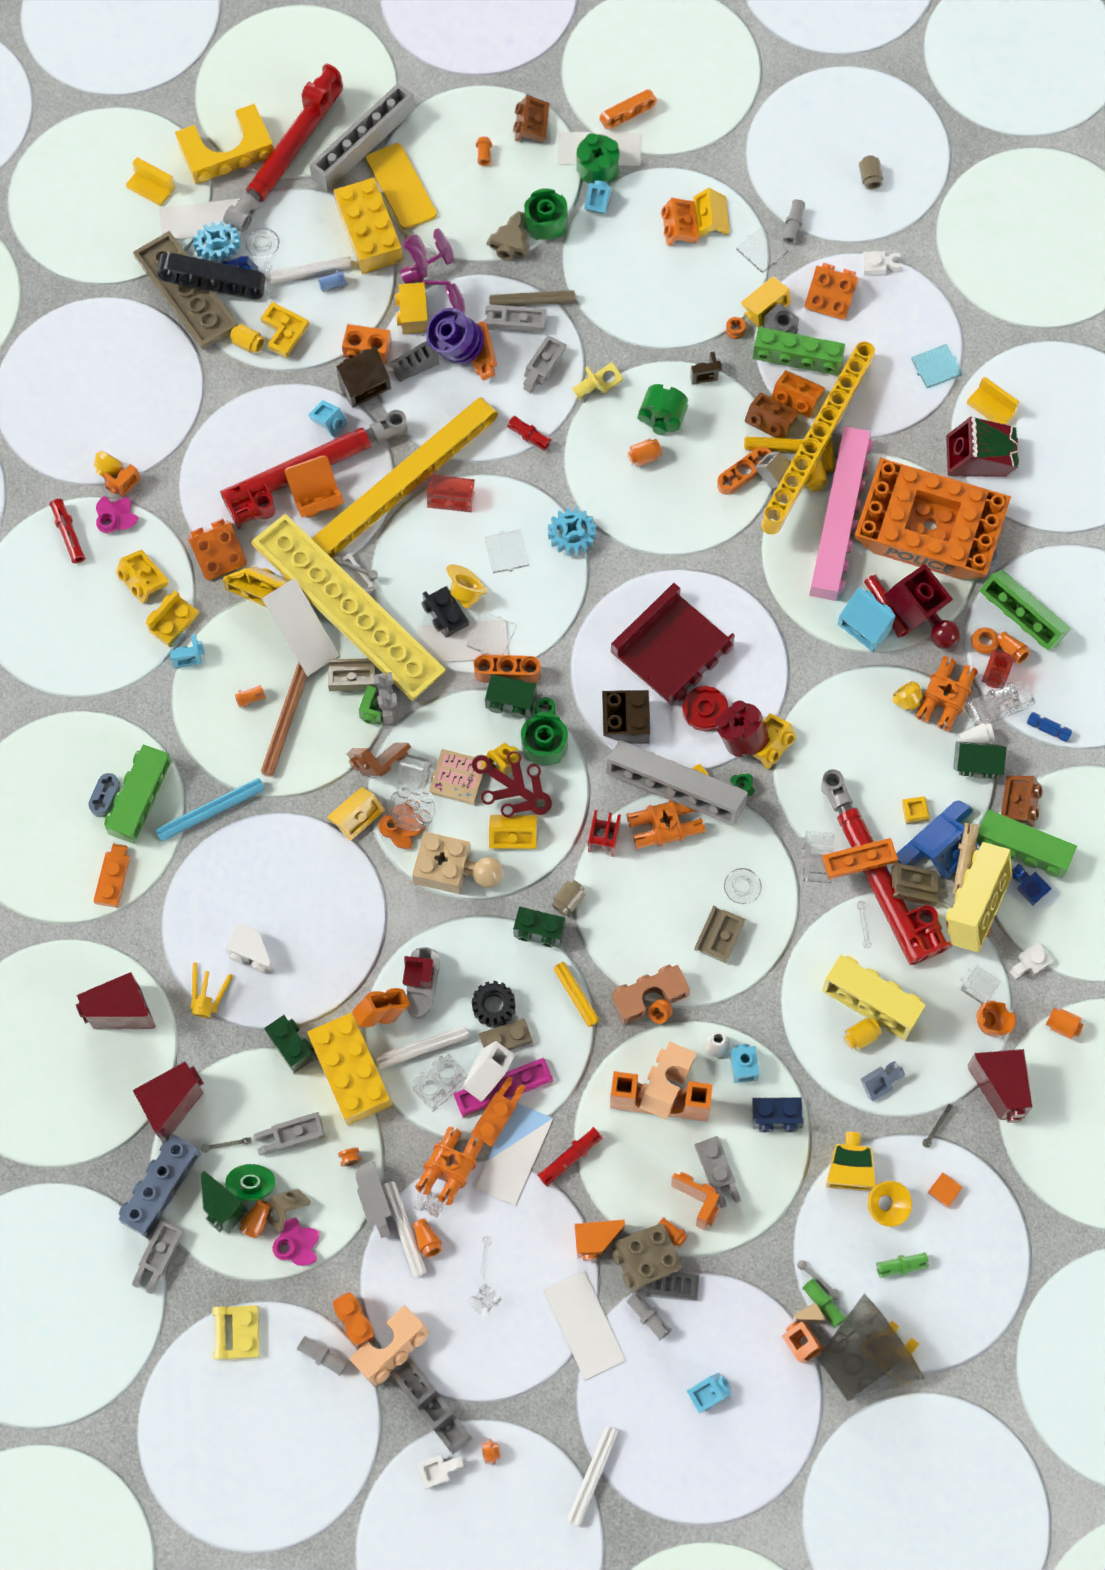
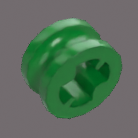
M542 697L536 701L535 714L542 712V709L539 707L543 708L544 704H547L550 709L547 712L555 714V703L551 698Z

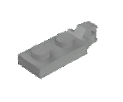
M549 335L546 336L526 366L524 373L526 379L523 382V390L531 393L537 383L542 385L567 349V344Z

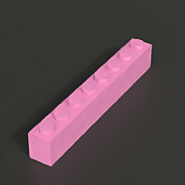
M844 426L809 596L836 601L838 593H843L845 580H841L842 573H847L849 560L845 559L846 552L851 553L853 540L849 539L850 532L855 533L857 520L853 519L854 512L859 513L861 500L857 499L858 492L863 493L865 480L861 479L862 473H867L869 460H866L865 457L866 453L871 454L873 440H869L871 431Z

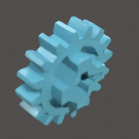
M220 221L219 225H215L212 222L210 227L203 225L204 230L198 229V235L193 237V245L197 256L205 260L210 259V261L214 262L219 260L220 263H223L224 258L231 260L230 255H237L236 249L241 248V240L237 228H232L230 223L224 226L223 221Z
M577 507L574 509V512H570V509L566 508V513L564 514L559 510L558 518L552 516V524H548V539L551 540V546L555 547L558 545L559 553L566 550V556H569L571 551H574L576 556H578V550L586 553L587 546L592 547L593 540L596 539V524H592L593 517L586 518L587 511L584 510L580 514ZM583 525H584V526L586 527V529H587V534L585 533V530L583 529ZM557 530H559V533L562 534L561 539L557 534Z

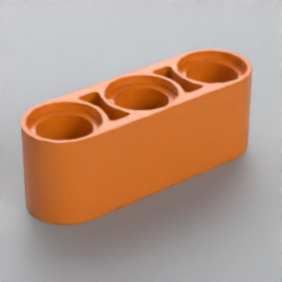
M479 655L473 663L476 679L484 683H489L491 674L529 683L537 682L541 676L540 661L534 656ZM481 666H488L489 670L480 671L479 668ZM507 666L513 668L510 672L502 671V668ZM528 667H533L536 669L534 672L531 673L525 671V669Z

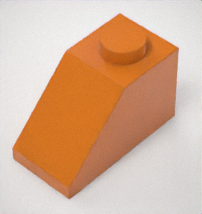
M625 1219L575 1224L577 1258H582L583 1261H594L598 1259L597 1256H602L625 1229Z

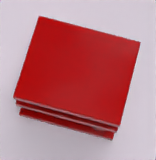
M594 810L588 839V852H591L592 844L602 846L604 851L606 847L611 848V857H614L621 815L618 814L615 823L612 822V813L609 812L608 821L597 819L598 810ZM595 829H605L604 837L594 836ZM610 831H614L613 839H609Z

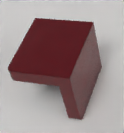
M404 956L403 985L431 989L435 967L434 960Z

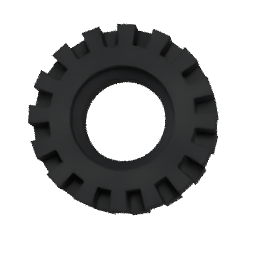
M488 981L485 982L484 986L480 985L478 990H475L473 993L472 1009L475 1018H478L481 1024L485 1023L486 1027L494 1025V1028H496L500 1024L505 1025L507 1020L510 1021L512 1019L516 1006L514 993L512 994L510 987H506L505 983L501 982V984H498V981H493L490 984ZM490 996H498L503 1001L502 1009L495 1013L487 1011L484 1007L486 999Z

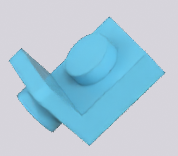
M595 180L594 184L589 183L585 210L606 214L609 195L612 190L611 187L607 186V182Z
M324 400L308 414L311 421L325 427L332 437H335L348 424L340 408Z
M196 634L191 635L193 647L181 646L176 648V650L170 651L174 668L202 664L201 655L205 654L202 641H198Z
M720 1373L709 1376L687 1390L699 1413L704 1412L732 1395L727 1379L721 1376Z

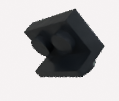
M447 586L430 595L427 591L422 593L423 601L421 605L426 614L431 613L434 618L432 623L437 632L442 631L445 638L469 626L467 617L451 595Z

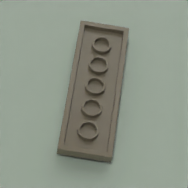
M168 231L133 251V255L199 347L204 350L231 334L232 329L239 324L215 292L164 282L157 277L161 254L171 252L188 256L172 233Z

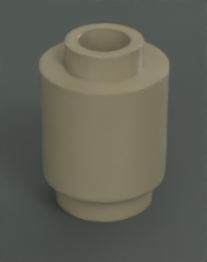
M873 155L865 156L859 162L862 184L865 185L866 189H877L882 186L883 181L880 159Z
M575 880L573 882L566 881L553 898L552 907L562 915L567 916L576 909L586 896L583 892L585 888Z

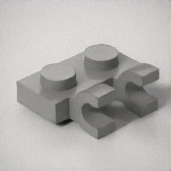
M388 672L387 676H385V673L373 675L375 686L378 687L379 691L377 699L379 707L382 708L385 725L394 724L393 716L397 715L396 693H393L392 672Z

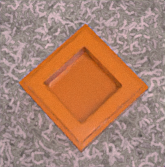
M942 1172L927 1193L948 1208L963 1187Z

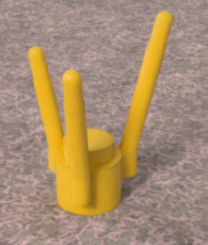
M193 962L192 1002L190 1009H192V1015L211 1018V1013H217L218 1005L232 979V974L227 976L214 1003H212V998L206 996L209 971L204 973L201 994L197 998L198 971L197 963Z

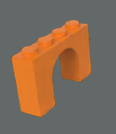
M613 1072L610 1109L652 1114L639 1108L642 1098L638 1096L643 1084L638 1082V1074ZM688 1081L687 1088L679 1090L669 1117L707 1122L713 1084Z

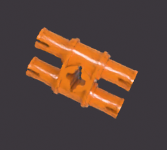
M943 656L937 672L930 676L929 685L926 691L922 693L923 701L915 717L921 720L925 713L923 722H929L936 706L944 708L937 727L942 730L945 722H947L944 731L950 732L957 715L963 712V706L968 696L972 693L970 687L978 670L973 667L968 675L971 666L965 665L958 682L949 679L956 661L951 658L948 666H946L949 657ZM946 691L949 692L948 696H945L943 694H945Z
M671 800L654 806L648 805L645 810L626 814L627 822H630L628 824L630 828L647 823L653 826V831L633 835L634 844L636 843L635 848L637 850L655 844L662 847L663 844L675 841L682 842L685 840V837L705 833V826L702 824L703 820L699 818L690 822H679L680 815L698 811ZM663 818H664V820L666 821L667 824H670V825H669V829H668V826H666L665 823H662V819H663Z
M448 1127L441 1142L434 1145L433 1153L423 1165L424 1173L415 1186L416 1190L420 1193L425 1188L423 1194L429 1195L437 1178L445 1181L446 1184L438 1195V1199L444 1203L447 1197L446 1205H452L459 1189L466 1186L469 1174L476 1167L475 1159L484 1146L482 1140L478 1139L475 1144L476 1137H470L463 1153L454 1150L457 1141L462 1135L457 1128L453 1134L454 1127Z

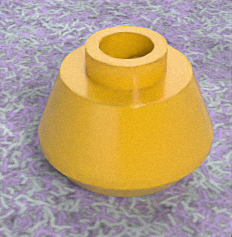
M101 450L96 452L94 467L97 468L95 473L102 477L105 473H108L114 477L123 469V463Z
M910 681L901 686L892 695V702L904 710L910 709V711L918 708L922 704L920 700L923 697L919 683Z

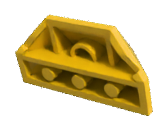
M256 566L225 576L222 580L225 590L266 608L267 606L262 598L289 582L285 577L281 578L267 568L260 569Z

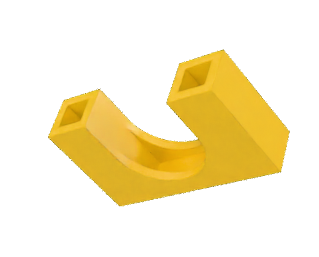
M255 103L235 110L237 123L243 134V139L231 151L214 152L208 149L203 144L195 125L175 131L178 146L195 184L207 182L211 178L226 175L231 171L248 167L250 164L261 160H267L274 150L273 143Z

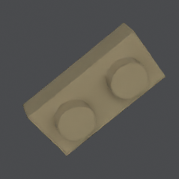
M525 1018L479 1033L483 1048L495 1041L509 1051L533 1043Z

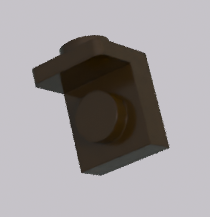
M715 351L710 352L709 363H698L691 366L690 379L692 385L718 381V373L722 371L720 358L716 359Z

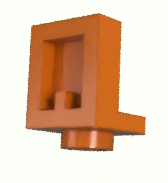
M132 464L126 469H122L116 479L108 473L103 475L107 490L112 494H119L122 498L141 479L137 468Z

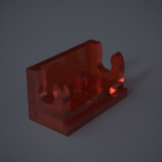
M430 474L427 489V508L472 513L475 479Z

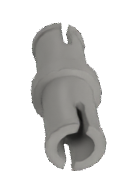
M800 199L792 201L790 214L786 217L785 223L787 226L783 241L787 244L796 243L799 228L803 224L802 215L806 204Z
M638 1291L626 1301L641 1318L640 1322L643 1325L646 1324L658 1337L659 1341L671 1332L672 1329L657 1314L658 1310L655 1307L652 1308Z
M307 1336L303 1337L297 1347L298 1351L314 1359L315 1364L318 1366L322 1364L338 1374V1376L342 1374L348 1364V1361L330 1352L329 1347H322L307 1338Z

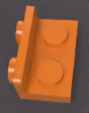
M671 197L661 210L666 244L672 246L676 240L696 243L700 237L694 201Z
M785 370L777 380L771 398L799 411L804 416L811 417L815 405L824 393L825 387Z

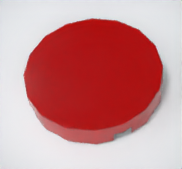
M699 686L692 689L685 696L682 713L688 725L695 730L705 732L717 728L715 724L716 719L729 707L726 697L718 689L710 686Z

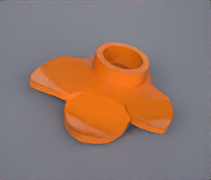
M410 805L394 807L390 815L383 816L378 823L380 833L384 837L390 838L396 847L402 849H411V837L417 836L425 830L423 822L412 816L413 807ZM387 823L393 824L394 828H389Z

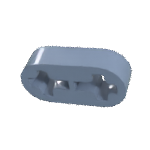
M112 773L100 776L90 797L89 809L96 817H105L110 813L115 796L120 791V782L116 775ZM112 780L114 786H109L106 792L104 783H109ZM102 798H104L103 803L105 807H100L99 810H97L95 804H100Z

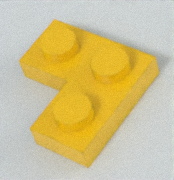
M271 302L260 318L261 323L277 330L267 344L268 349L285 358L289 356L310 326L309 320L274 302Z

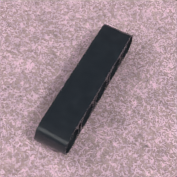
M171 252L161 254L157 270V277L168 283L251 300H259L264 295L266 276L258 270Z

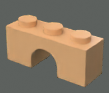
M669 1042L666 1050L661 1049L656 1059V1062L659 1064L657 1067L652 1066L647 1077L650 1082L649 1084L644 1083L638 1097L642 1098L639 1108L667 1120L680 1087L671 1084L669 1081L684 1084L692 1068L696 1052Z
M405 1305L386 1322L394 1333L393 1341L388 1347L377 1349L366 1341L349 1358L353 1365L374 1387L383 1383L389 1377L390 1372L397 1365L403 1364L407 1360L408 1354L416 1347H420L430 1334L425 1325Z

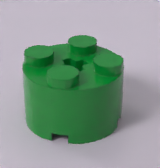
M589 133L579 143L576 152V169L580 178L585 183L594 184L595 180L611 182L615 179L619 171V148L615 140L605 135Z
M538 189L531 193V196L525 201L524 217L526 229L533 239L550 240L560 237L565 233L568 224L567 201L562 194L559 195L553 189Z
M654 384L647 389L637 419L653 428V432L659 435H664L665 432L678 431L688 409L687 396L674 387H670V390L663 388V384Z
M540 712L528 721H525L521 729V746L525 758L534 764L549 766L558 764L564 757L568 748V730L557 715L549 712Z

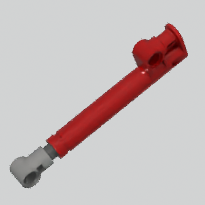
M324 64L319 78H315L313 82H307L301 95L303 110L246 187L247 194H243L235 206L231 205L228 207L223 217L225 224L230 223L231 227H236L241 232H245L249 228L252 215L259 207L258 202H263L342 93V75L336 67L331 64Z
M397 409L391 410L386 418L370 424V428L366 430L363 427L356 429L354 432L347 433L221 490V497L237 529H241L242 524L253 519L255 521L260 518L266 520L274 516L276 509L271 492L289 485L285 475L286 468L320 456H326L331 466L360 453L362 450L365 451L371 448V443L375 441L380 443L391 437H402L408 429L405 413ZM395 422L401 423L399 425H393V423ZM262 504H269L267 507H260Z
M836 769L826 771L822 778L821 791L828 797L835 812L838 811L839 816L837 820L850 847L874 842L864 820L861 818L862 816L858 808L852 807L853 800L843 782L842 773ZM834 780L838 785L830 786L826 781ZM887 866L863 871L910 966L937 956L952 947L951 942H946L941 932L942 926L934 907L925 905L909 911L904 900L893 898L895 889L892 888V876ZM927 915L931 918L932 922L925 923L920 919V916Z

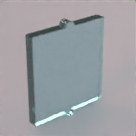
M947 344L911 358L917 369V375L921 377L927 389L962 376V371L956 362L957 358L953 357Z

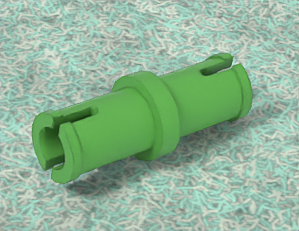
M926 1252L907 1257L899 1255L897 1259L876 1262V1266L879 1267L877 1268L879 1278L900 1273L902 1276L908 1275L910 1271L929 1268V1263H926L929 1262Z
M815 1278L803 1286L802 1289L818 1305L820 1311L833 1325V1328L838 1327L846 1320L847 1317L834 1304V1298L825 1293Z

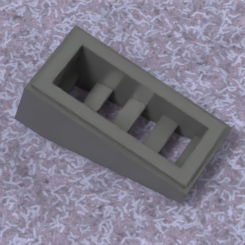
M425 341L390 362V365L399 382L439 365V357L436 351L429 346L428 341ZM417 357H420V359H421V362H420V363H418V361H417V359H416ZM408 361H412L414 366L410 367ZM403 364L406 371L403 372L399 365Z
M675 1272L661 1278L660 1290H656V1281L648 1284L647 1297L697 1301L699 1275ZM666 1278H671L670 1291H665ZM676 1279H681L680 1293L675 1292ZM686 1280H691L690 1294L685 1293Z

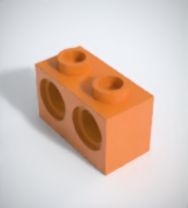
M347 324L342 343L343 357L351 359L365 349L380 346L381 348L377 350L383 363L387 364L392 343L390 330Z

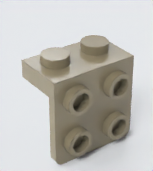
M663 1224L654 1225L620 1239L612 1247L613 1259L617 1265H620L624 1273L622 1275L623 1281L633 1294L641 1291L647 1284L678 1272L682 1268L680 1258Z

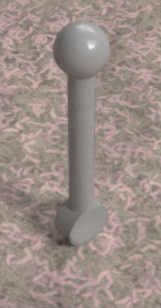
M340 556L334 558L338 565L342 564L366 574L371 580H376L378 577V573L375 570L368 571L342 560Z
M798 1261L797 1267L800 1270H805L812 1278H815L829 1292V1295L834 1298L833 1300L839 1297V1291L832 1289L807 1267L806 1261Z

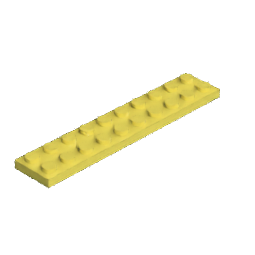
M286 514L282 515L252 540L251 545L288 581L295 578L306 598L382 673H385L387 676L388 672H392L393 683L412 702L445 673L446 669Z

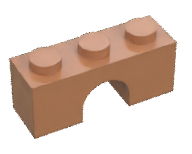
M678 964L673 967L666 965L660 968L658 973L653 976L647 974L636 980L637 983L630 986L624 984L617 987L614 993H612V1002L623 1025H626L646 1016V1008L642 1000L647 994L658 993L671 1005L689 997L690 988Z

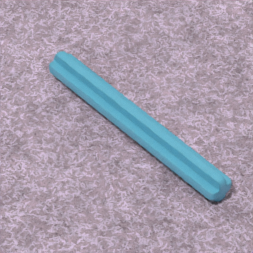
M256 778L157 828L156 833L159 839L164 841L265 789L260 778Z

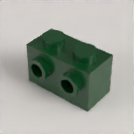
M491 674L485 696V708L493 713L500 714L505 712L510 713L516 718H531L537 695V684Z
M956 741L953 769L959 771L961 776L973 777L974 773H983L982 777L997 779V775H1004L1007 747L995 744Z
M519 906L513 927L514 937L524 942H537L549 948H560L566 927V917Z
M282 1015L264 1028L267 1036L293 1074L314 1060L311 1051L314 1050L306 1038L302 1040L297 1032L300 1029L293 1019L288 1021L286 1016Z

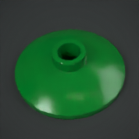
M245 1164L234 1168L228 1173L225 1186L239 1200L257 1201L271 1194L275 1187V1177L264 1166Z

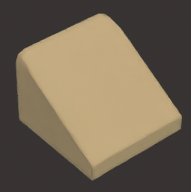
M813 1303L794 1314L792 1320L794 1322L799 1321V1323L801 1321L806 1323H824L825 1317L818 1305Z

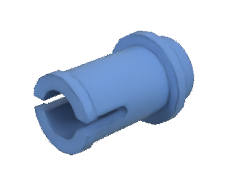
M337 270L335 274L319 277L318 281L321 291L338 286L342 288L343 285L347 284L344 272Z

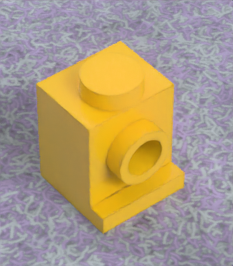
M505 742L494 750H489L486 756L493 767L508 775L512 772V769L507 761V755L510 751H519L516 747L509 746ZM512 754L510 761H518V755ZM483 761L481 765L483 768H485L486 766L485 761Z

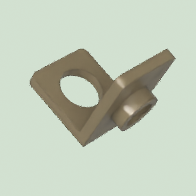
M299 1189L270 1196L269 1203L271 1208L268 1212L267 1221L278 1232H282L287 1211L308 1206L311 1204V1200ZM274 1209L278 1212L279 1222L275 1220Z

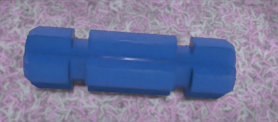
M1035 712L1030 714L1027 720L1028 725L1034 728L1037 726L1039 730L1055 737L1057 735L1059 736L1058 739L1064 742L1070 739L1072 735L1071 729L1065 726L1062 728L1060 727L1061 724L1046 717L1041 718V715Z

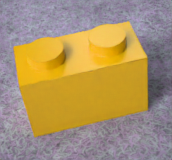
M425 283L398 284L399 293H395L396 307L400 306V312H396L397 326L402 325L403 334L426 332L428 316Z

